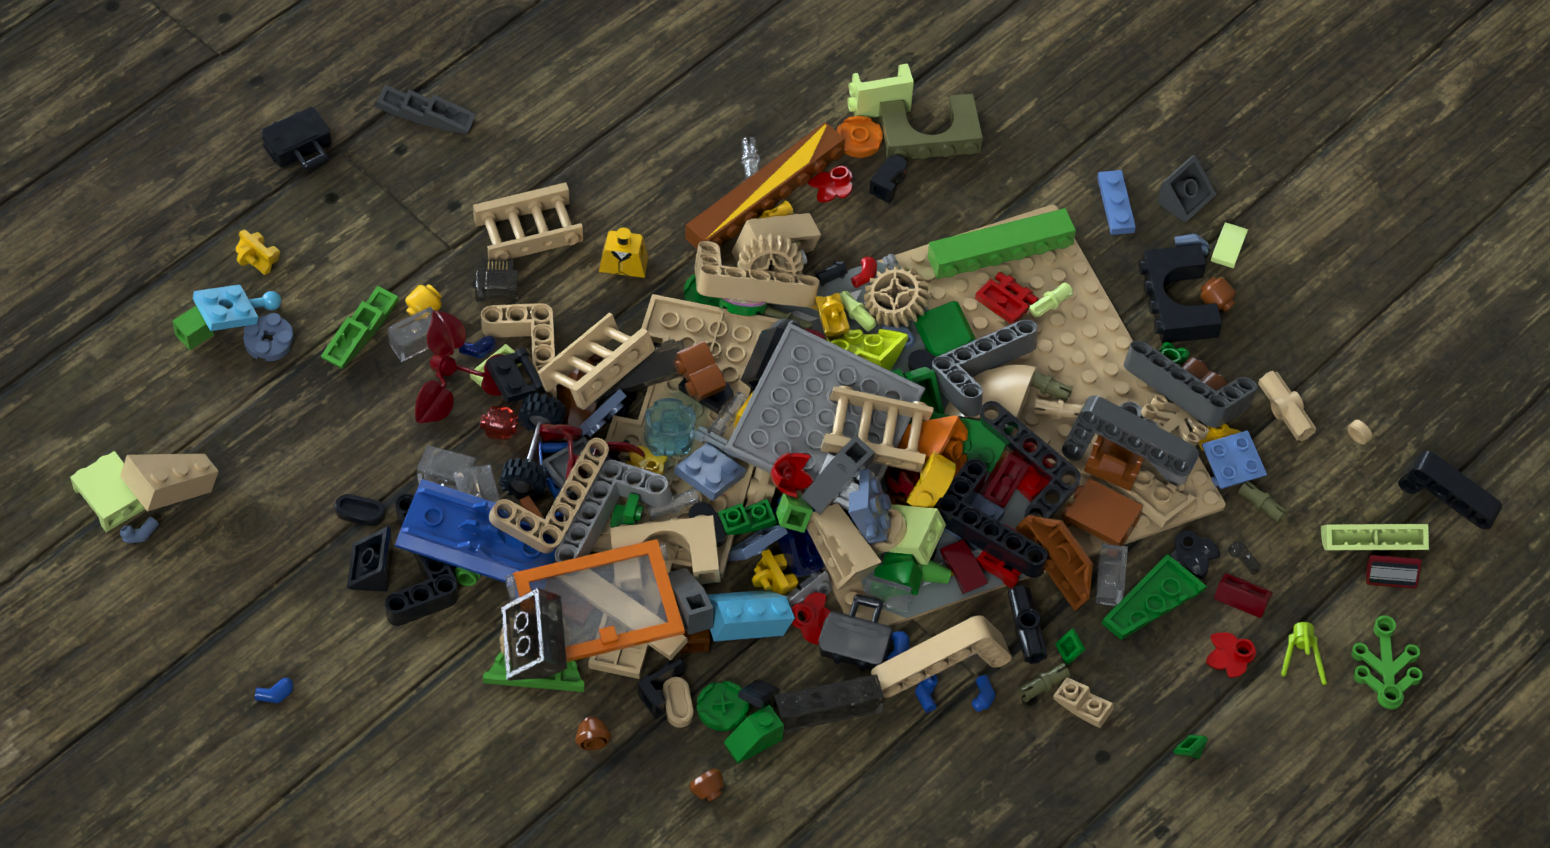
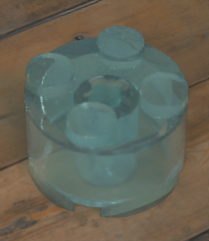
M662 398L655 401L652 407H648L645 412L644 441L651 454L655 456H676L689 453L694 442L696 414L690 405L688 408L682 404V400L676 398Z

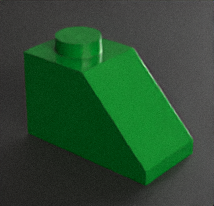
M923 367L903 373L904 378L925 388L919 402H923L929 407H934L933 412L944 414L935 371Z
M768 705L748 716L724 741V745L736 763L740 764L782 741L784 724L772 707Z

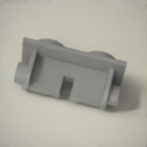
M827 571L812 573L809 578L800 584L801 590L795 588L784 596L787 597L792 608L795 604L803 603L807 595L817 592L828 595L832 591V585ZM798 612L799 618L801 615H803L802 612Z

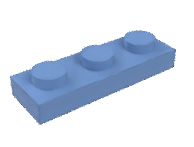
M1122 170L1098 172L1097 179L1111 235L1135 233L1136 227Z

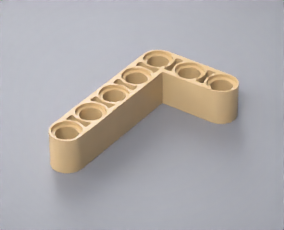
M702 241L698 244L695 277L696 289L699 294L708 297L759 301L799 307H813L815 305V297L817 296L820 282L816 277L722 266L718 244L710 241Z
M543 303L491 305L482 310L481 325L485 336L491 338L532 337V360L537 372L555 358L553 311L549 305ZM556 386L549 392L543 393L547 394V398L555 397V401H557Z
M593 438L586 444L545 520L510 500L501 499L497 501L489 513L491 524L539 552H553L562 541L608 455L609 447L603 439ZM590 448L597 449L600 452V457L593 456L590 453ZM578 470H585L589 478L584 479L579 476ZM566 491H573L577 495V500L569 499ZM497 510H505L508 513V518L503 519L499 517ZM554 513H562L566 521H558ZM520 522L530 524L531 531H524L520 527ZM548 534L552 536L554 543H546L543 540V535Z
M978 615L872 669L871 675L879 696L888 698L976 653L993 668L1006 665L1011 661L1012 656L1002 633L984 616Z

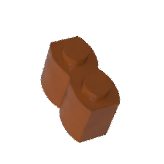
M705 341L677 352L674 366L678 374H683L687 380L685 387L690 397L694 396L698 402L725 390V379Z

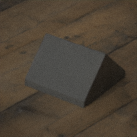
M1195 155L1187 159L1162 182L1158 198L1159 205L1183 222H1187L1217 195Z

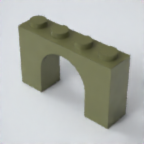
M973 94L950 96L948 113L951 127L937 135L922 134L910 126L903 100L880 102L879 122L883 131L886 157L899 155L908 160L981 153L983 137Z

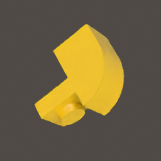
M933 451L921 469L920 479L907 497V503L915 507L933 508L939 498H943L955 475L956 464Z

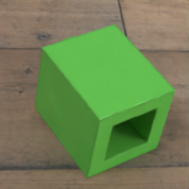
M197 306L172 321L175 335L189 350H192L214 335V332L208 328Z
M783 493L776 511L780 527L804 533L813 512L812 507L801 498L802 495L797 494L798 498Z

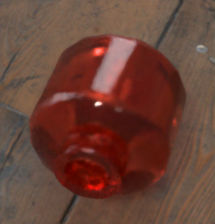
M491 406L487 414H482L480 429H485V434L490 439L509 440L512 435H516L518 415H514L512 408Z

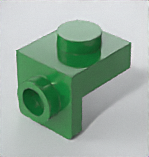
M629 493L626 506L615 505L610 522L611 528L623 524L637 525L638 521L642 520L644 506L640 505L639 495Z

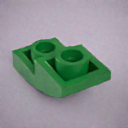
M768 499L747 507H743V504L740 503L718 512L727 535L744 534L777 525Z

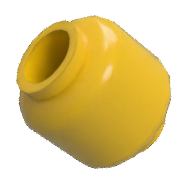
M429 284L426 286L418 285L405 299L406 305L409 307L406 312L416 321L419 318L428 321L432 318V312L438 311L442 307L440 301L442 296Z

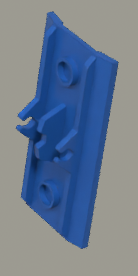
M424 479L421 480L395 544L397 548L516 586L513 576L514 572L553 564L556 560V549L551 553L539 552L493 526L489 520V513L496 504L495 502ZM497 510L499 517L503 519L508 518V513L505 510ZM520 522V527L524 531H531L530 524ZM548 534L543 535V540L546 543H554L552 536ZM549 578L529 582L531 591L543 595Z

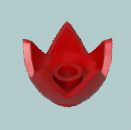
M788 452L780 456L771 469V477L775 486L784 494L798 498L796 491L808 488L814 482V479L804 470L811 455Z

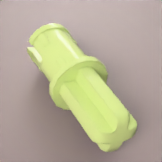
M1065 282L1051 292H1045L1043 298L1029 307L1032 316L1038 317L1050 309L1058 308L1061 302L1073 295L1071 286Z
M848 291L840 293L843 307L851 320L855 319L866 331H871L876 327V320L865 310L863 303L857 302Z

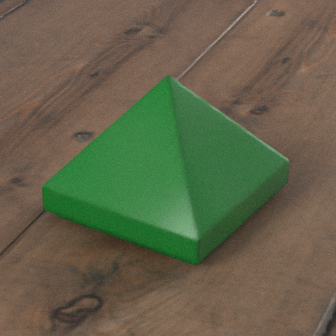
M1073 628L1055 643L1066 665L1072 663L1086 650Z
M1189 735L1173 752L1176 755L1200 759L1208 738L1206 736Z

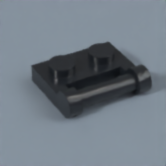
M526 347L519 348L515 353L487 360L486 367L507 404L522 400L525 396L528 397L529 394L534 396L535 393L540 395L546 392L538 372L530 359L531 354ZM521 363L533 383L532 385H527L516 364Z

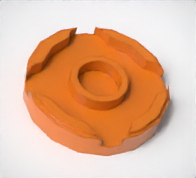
M848 117L844 120V123L837 127V132L845 138L844 153L851 157H869L878 152L882 146L883 131L878 123L872 122V119L869 117Z

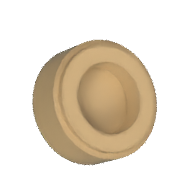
M1354 420L1348 426V433L1355 442L1365 445L1372 439V432L1362 421Z

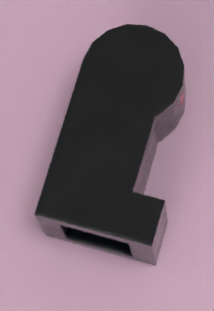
M893 155L887 158L870 180L869 194L890 204L895 196L896 184L902 182L906 175L907 163L902 156Z

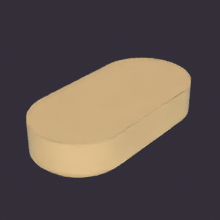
M671 677L663 684L667 719L675 727H686L693 720V706L689 685L683 678Z

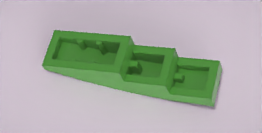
M377 286L367 302L362 301L353 316L346 318L321 355V358L343 369L381 327L399 302L398 296Z

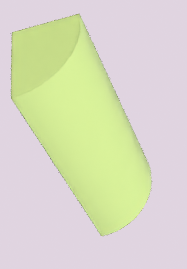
M1343 524L1321 526V538L1325 550H1429L1428 524Z

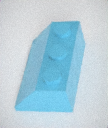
M770 590L707 594L713 606V628L710 631L714 641L784 636L795 619L787 597Z

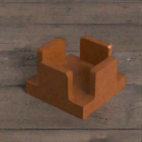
M1098 435L1085 465L1084 472L1131 491L1145 458Z

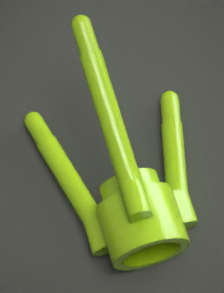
M1308 622L1297 623L1293 627V634L1288 636L1289 644L1281 675L1285 677L1295 644L1299 649H1305L1306 655L1310 654V648L1312 647L1322 685H1326L1327 681L1318 648L1317 637L1314 636V626Z

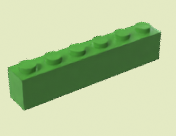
M1066 208L929 242L927 257L937 279L950 278L956 274L968 271L974 272L980 268L997 266L1012 260H1021L1027 256L1041 255L1047 251L1059 248L1065 249L1074 244L1076 230Z

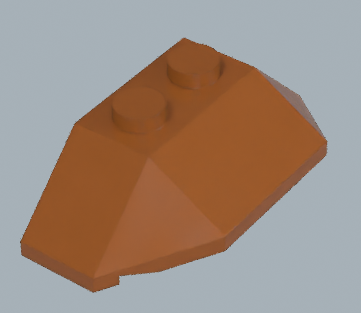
M1028 515L1015 529L1021 535L1046 549L1048 554L1045 567L1046 572L1074 611L1078 610L1090 599L1092 561L1063 521Z

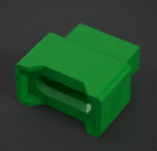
M893 552L885 553L883 565H878L875 568L871 590L881 600L889 598L892 594L905 592L918 595L923 572L917 566L918 562L914 555Z

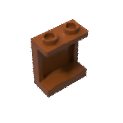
M1089 478L1084 486L1080 485L1076 490L1075 500L1072 505L1068 503L1062 513L1063 523L1067 528L1072 524L1109 543L1107 552L1117 556L1139 522L1143 505Z

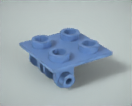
M1248 430L1202 444L1215 477L1211 478L1215 487L1218 486L1220 489L1267 476Z

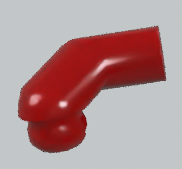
M866 256L862 258L860 262L862 264V272L851 278V283L855 288L863 286L870 281V278L876 277L877 262L873 257Z

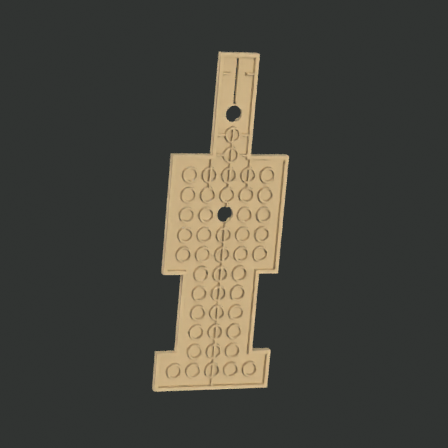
M652 294L642 328L649 331L652 342L661 343L662 345L638 420L613 415L605 442H623L627 439L630 444L647 447L650 451L658 448L663 449L667 453L668 458L664 464L665 472L663 476L668 480L670 490L676 493L677 500L661 508L640 502V505L644 506L642 520L638 521L637 524H643L648 521H669L673 518L687 519L689 518L691 506L699 502L711 505L718 516L719 511L740 503L744 507L755 466L739 458L732 459L746 469L745 477L714 501L675 475L674 470L676 465L706 444L705 441L702 443L694 438L695 431L699 426L709 429V433L713 431L730 440L735 430L736 414L752 392V389L741 381V377L761 332L769 329L780 319L760 315L741 316L732 314L725 308L721 309L720 307ZM702 341H705L708 345L715 363L724 375L725 382L730 385L734 392V398L719 415L678 389V384L684 379V375H679L674 366L676 354ZM621 452L618 455L620 462L625 463L630 460L628 452ZM620 496L616 504L626 506L628 498ZM613 511L592 549L594 552L600 553L612 550L610 522ZM727 535L726 542L717 548L720 578L724 577L735 535ZM673 543L659 545L667 573L672 572L673 568H686L689 572H693L692 558L685 548ZM645 555L641 564L643 591L625 593V595L631 599H641L645 609L655 616H659L662 599L649 555ZM614 578V582H613V585H612V586H614V587L616 588L615 578ZM603 614L599 629L614 626L616 634L628 631ZM599 630L596 639H600ZM645 643L591 656L588 667L594 670L640 679L649 645Z

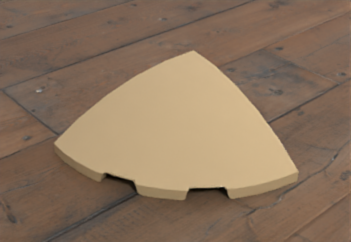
M1004 365L988 369L972 378L983 389V404L988 401H996L1019 420L1024 410L1036 367ZM950 401L944 411L945 415L980 421V414L974 417L965 416ZM989 410L985 413V416L993 420L998 417V413L994 410Z

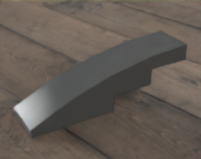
M386 84L375 105L376 108L395 116L429 127L468 134L476 116L475 113L436 95H432L431 99L412 90H408L407 94Z

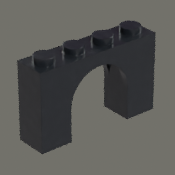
M1201 244L1144 250L1143 258L1139 261L1140 275H1144L1145 278L1144 292L1146 295L1149 294L1150 297L1149 311L1155 317V334H1159L1161 344L1165 342L1172 343L1219 337L1222 321L1217 303L1184 306L1172 301L1164 291V288L1172 282L1203 278L1206 262Z

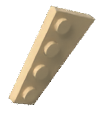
M1147 470L1139 472L1131 491L1107 482L1121 495L1143 505L1142 512L1162 529L1193 506L1197 499L1191 494L1186 496L1178 492V487L1169 482L1166 485L1154 478L1155 474Z

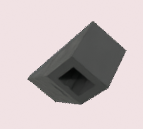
M855 435L836 454L801 498L820 515L860 475V471L865 470L873 462L875 452Z
M686 568L669 572L668 576L679 613L688 635L713 628V606L704 588Z

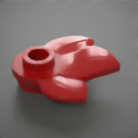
M837 166L830 172L817 174L808 181V185L819 189L817 193L818 202H830L836 196L844 199L852 192L851 181L853 177L847 167Z
M817 592L807 595L803 603L795 604L791 608L795 618L791 624L801 630L802 636L806 641L815 645H819L818 641L825 618H828L831 612L824 607L826 594ZM798 612H802L804 615L802 621L798 619Z
M1227 632L1214 633L1210 636V639L1216 649L1209 654L1206 664L1217 670L1226 669L1229 678L1239 677L1246 672L1247 664L1254 660L1256 648L1248 639L1238 640L1233 634ZM1239 651H1244L1246 654H1241Z

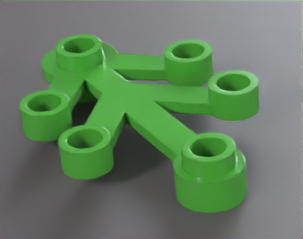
M1380 616L1376 619L1373 630L1380 640L1381 660L1373 655L1363 643H1356L1353 646L1351 655L1357 661L1364 660L1383 676V683L1372 676L1369 668L1366 666H1358L1354 671L1353 678L1357 683H1366L1378 693L1377 700L1382 707L1393 710L1402 705L1404 700L1403 693L1411 685H1417L1421 681L1422 671L1416 667L1409 668L1405 677L1396 685L1394 676L1409 662L1418 660L1420 649L1413 644L1407 645L1404 652L1393 662L1390 637L1394 634L1396 623L1389 616ZM1356 650H1362L1364 654H1359ZM1408 651H1412V652H1414L1416 655H1414V656L1409 655V654H1408ZM1359 672H1362V673H1364L1366 676H1365V677H1361V676L1358 675V673H1359ZM1410 674H1415L1418 678H1412ZM1386 696H1391L1394 700H1390Z

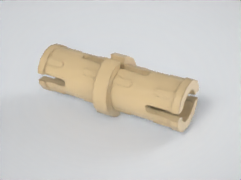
M1036 398L1034 414L1056 416V419H1061L1062 417L1077 419L1084 404L1066 403L1062 399L1051 401Z

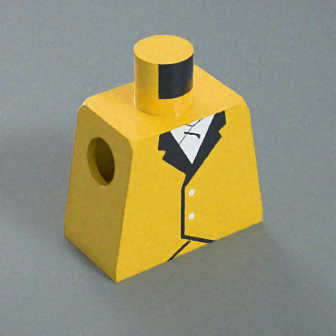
M628 228L609 231L603 248L599 272L645 278L649 256L643 236L631 233Z

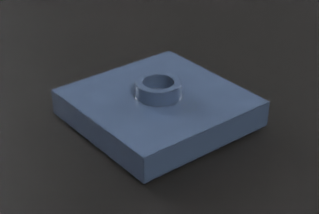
M777 525L757 531L732 547L728 562L746 560L753 555L756 556L762 553V551L767 549V546L788 533L786 528Z

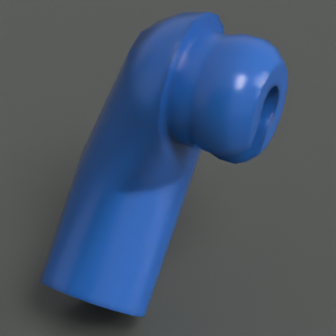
M982 675L976 679L980 693L977 695V698L972 700V706L977 712H981L983 709L987 710L995 700V692L987 675Z

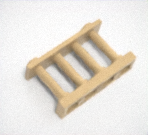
M566 182L473 205L476 227L486 225L492 245L487 246L490 264H492V261L493 263L496 261L502 263L509 259L566 245H574L583 241L582 224L572 225L565 205L569 204V189ZM556 208L563 228L549 231L542 211ZM532 214L539 234L525 237L518 217ZM509 219L516 239L502 242L495 222Z
M608 313L538 371V375L545 391L549 392L557 384H561L571 390L577 407L584 410L653 353L655 347L649 331L641 328L633 336L626 335L618 330L613 314ZM612 339L622 343L615 351H611L603 346ZM594 354L605 358L597 366H593L585 361ZM576 369L587 373L578 381L567 377Z
M848 386L833 387L829 400L838 402L833 432L830 434L825 433L821 443V452L836 455L851 440V438L843 435L847 406L851 404L863 407L858 437L875 452L873 463L915 472L921 471L926 454H922L917 450L922 420L929 421L934 407H929L923 402L910 403L854 391ZM873 409L888 412L883 442L881 444L870 443L867 440ZM897 415L912 418L908 447L905 450L895 448L892 445Z

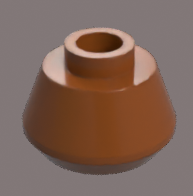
M588 717L579 724L575 742L584 750H598L605 747L612 736L602 720H599L597 717Z
M717 768L708 770L689 784V790L701 800L707 798L711 802L723 794L720 790L724 787L722 772Z

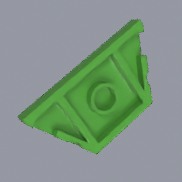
M500 652L495 658V663L491 669L483 674V683L576 692H584L585 684L579 675L575 660L558 664L555 671L548 667L546 674L541 670H537L534 676L531 670H527L525 674L521 672V667L514 670L512 662L507 663L505 655Z

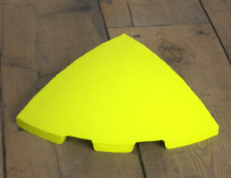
M859 329L843 333L842 338L830 341L828 338L826 339L890 371L908 340V334L879 329L877 334H863L862 330Z

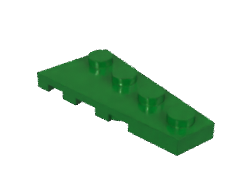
M933 412L929 420L948 417L951 415ZM959 417L968 430V438L966 441H963V454L967 455V461L970 459L982 460L987 466V471L992 472L1007 445L986 429L981 421ZM1008 426L1004 429V432L1008 436H1012L1015 428Z
M1167 554L1102 620L1101 624L1122 640L1204 592L1207 586Z

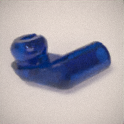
M485 336L474 344L465 342L459 348V353L482 358L495 348L496 340L492 336Z

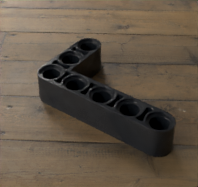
M996 401L984 403L980 411L982 425L1049 481L1047 486L1026 508L1024 518L1031 513L1037 512L1043 518L1052 519L1078 489L1081 480L1080 472ZM989 410H994L998 413V417L990 420L986 418L985 413ZM1008 426H1013L1018 432L1013 436H1008L1005 434L1004 429ZM1028 442L1034 443L1037 449L1034 452H1027L1023 448L1024 444ZM1045 459H1053L1056 462V466L1049 469L1044 467L1042 462ZM1065 475H1071L1075 478L1076 482L1072 485H1066L1062 478ZM1048 494H1055L1059 497V501L1055 504H1050L1046 501L1045 497Z
M979 459L968 460L953 478L943 498L940 497L937 501L936 508L946 523L945 528L1031 578L1040 577L1045 571L1048 558L1046 549L970 505L984 486L987 466Z
M402 494L395 501L396 516L400 527H402L408 511L404 510L410 508L414 498L412 494ZM413 553L426 581L394 592L386 598L385 609L388 622L395 626L404 625L455 605L458 601L457 581L449 564ZM440 569V571L434 572L432 570ZM395 608H402L398 611L393 610Z

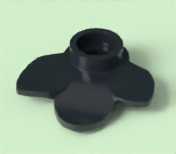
M1185 530L1176 536L1174 540L1175 550L1170 555L1191 573L1204 578L1208 572L1209 560L1219 558L1220 551L1210 539L1199 538L1194 532ZM1183 540H1191L1192 546H1185Z

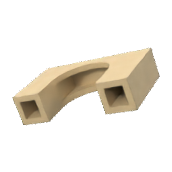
M698 515L687 519L673 518L662 522L648 521L637 525L623 524L610 528L612 549L658 539L659 545L664 543L677 544L685 548L691 555L693 575L699 584L721 582L713 515ZM645 555L613 563L616 589L624 594L643 591L641 564Z

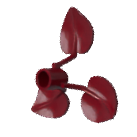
M435 310L432 312V319L427 332V345L430 351L434 353L430 359V368L436 372L435 376L439 378L441 384L435 380H430L420 389L415 405V421L420 424L440 421L450 414L454 398L453 394L445 389L447 384L443 376H450L456 370L484 377L481 383L483 391L494 396L502 395L489 373L486 363L484 365V372L457 365L455 359L450 357V355L454 354V349L464 345L466 330L460 320L442 311ZM503 354L493 355L489 359L503 356Z
M540 424L541 429H539V433L543 443L568 438L569 460L566 471L567 479L579 455H574L573 438H581L583 430L565 424ZM617 441L606 442L609 450L613 452L636 453L645 459V453L633 444ZM595 449L592 455L597 457L599 451ZM583 469L578 470L579 476L586 479L587 472Z

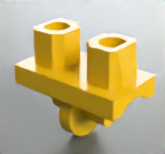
M245 229L240 231V241L236 246V252L238 253L237 262L241 266H246L250 263L262 274H269L272 264L279 260L280 250L275 246L266 248L264 246V237L259 232L250 234Z
M834 293L827 297L816 296L815 304L825 336L828 339L841 338L843 333L850 331L840 294Z
M769 549L762 551L763 557L754 568L756 575L752 578L753 585L755 587L763 586L765 591L770 590L783 596L795 589L798 584L795 574L784 575L782 573L787 567V560L784 555H772Z

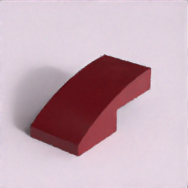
M964 540L940 549L947 568L952 570L951 572H953L963 595L988 584L976 558Z

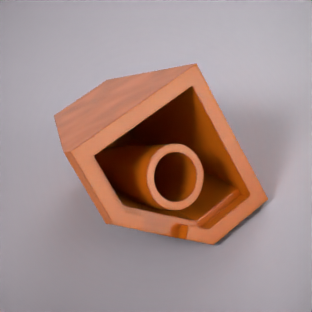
M958 416L922 421L917 450L922 454H926L924 465L933 451L956 464L955 477L967 462V455L963 454V441H966L968 438V430ZM911 424L907 425L897 446L898 449H907Z

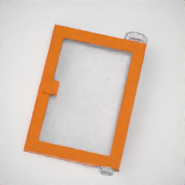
M658 539L506 575L505 581L510 600L520 601L538 669L685 634L664 562L665 559H668L665 544L659 545Z

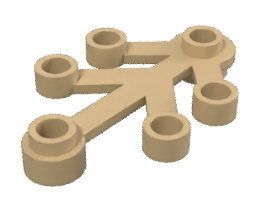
M1155 395L1151 403H1146L1141 410L1142 416L1146 419L1168 421L1160 428L1169 433L1178 428L1182 439L1195 447L1199 439L1204 440L1209 432V429L1199 423L1197 418L1175 403L1168 402L1162 395ZM1163 410L1172 411L1176 414L1163 412ZM1186 423L1190 424L1192 428L1191 432L1189 431Z

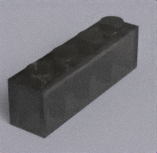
M671 339L661 343V347L655 348L653 353L594 401L595 404L608 400L619 389L624 394L684 376L683 374L679 375L674 366L677 352L685 349L683 341L675 342V339ZM600 362L594 363L592 365L597 366Z

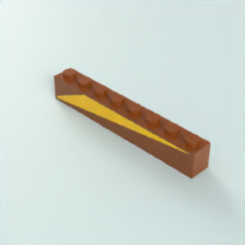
M824 122L687 223L685 239L696 249H698V244L702 241L714 242L721 247L722 243L729 238H734L743 229L747 220L757 219L764 211L771 210L780 200L788 198L796 188L804 186L816 173H821L831 162L839 160L844 154L845 138Z

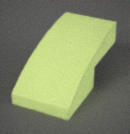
M1225 222L1211 261L1234 268L1248 229Z

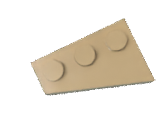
M810 213L760 219L753 218L746 221L732 250V254L736 262H738L739 254L743 252L744 244L750 245L751 238L758 241L760 234L764 238H768L770 233L773 235V238H777L779 234H781L783 240L790 238L792 244L796 243L799 251L803 250L805 253L814 250L821 233Z
M205 454L127 455L120 477L147 511H151L210 493L219 471Z
M838 503L828 506L820 515L816 511L812 512L806 528L837 590L865 579L881 563V560Z

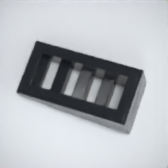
M757 679L741 689L737 696L756 707L765 708L770 705L773 708L780 689L761 679Z

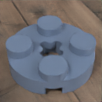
M270 313L258 317L257 324L245 326L243 339L245 349L250 356L258 359L257 357L265 358V361H276L289 353L291 350L290 346L294 342V335L291 325L285 319L281 318L277 313ZM267 335H273L272 341L268 339L263 340V338Z

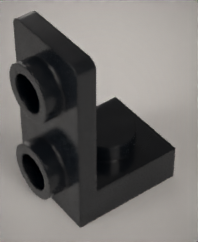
M682 658L675 662L670 661L666 663L661 670L653 675L648 674L644 676L638 683V697L655 719L664 714V703L666 702L660 688L663 687V684L669 678L680 677L685 673V662Z

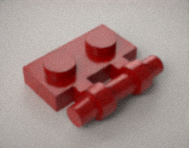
M1001 271L995 277V280L1000 282L999 284L990 279L975 294V300L1010 324L1018 322L1028 312L1029 305L1026 302L1032 305L1039 300L1031 289L1022 287L1016 282L1014 277L1011 275L1007 276Z

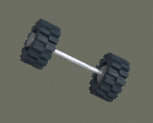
M535 393L534 396L529 394L528 397L525 396L523 399L518 421L521 422L520 425L522 427L526 426L527 431L534 430L529 454L524 461H521L520 458H516V460L509 459V462L506 461L499 480V486L502 487V490L508 491L507 494L510 496L514 494L517 499L527 496L531 500L539 499L545 491L549 476L548 472L543 470L544 467L542 465L537 466V462H532L540 434V424H564L567 413L565 405H562L560 400L555 401L556 398L553 396L547 398V394H543V396H540L539 393Z

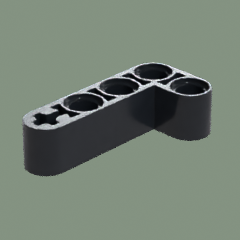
M1423 451L1412 459L1398 481L1399 487L1410 494H1416L1425 488L1481 529H1491L1502 509V504L1498 499L1439 456L1429 451Z

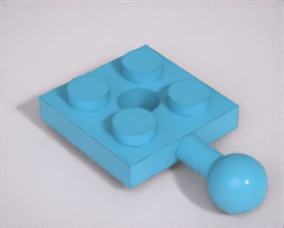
M241 285L198 290L193 293V300L210 331L255 325L258 321V315L254 308L264 307L267 310L274 311L280 307L282 301L280 295L275 291H268L261 298L248 299Z

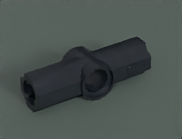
M1024 585L1015 586L1012 590L1008 591V598L1015 622V634L1019 638L1024 661L1030 664L1040 663L1042 660L1047 659V652L1040 628V615L1035 609L1030 587H1025ZM1023 623H1029L1032 626H1026Z

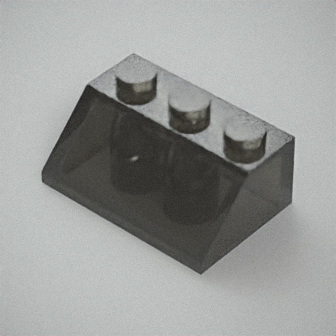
M537 588L501 607L507 680L549 678L567 669L560 595Z

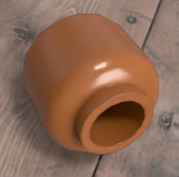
M1214 276L1200 288L1202 291L1200 295L1201 300L1206 305L1217 303L1219 311L1227 312L1235 304L1233 299L1236 296V290L1223 277L1216 279Z

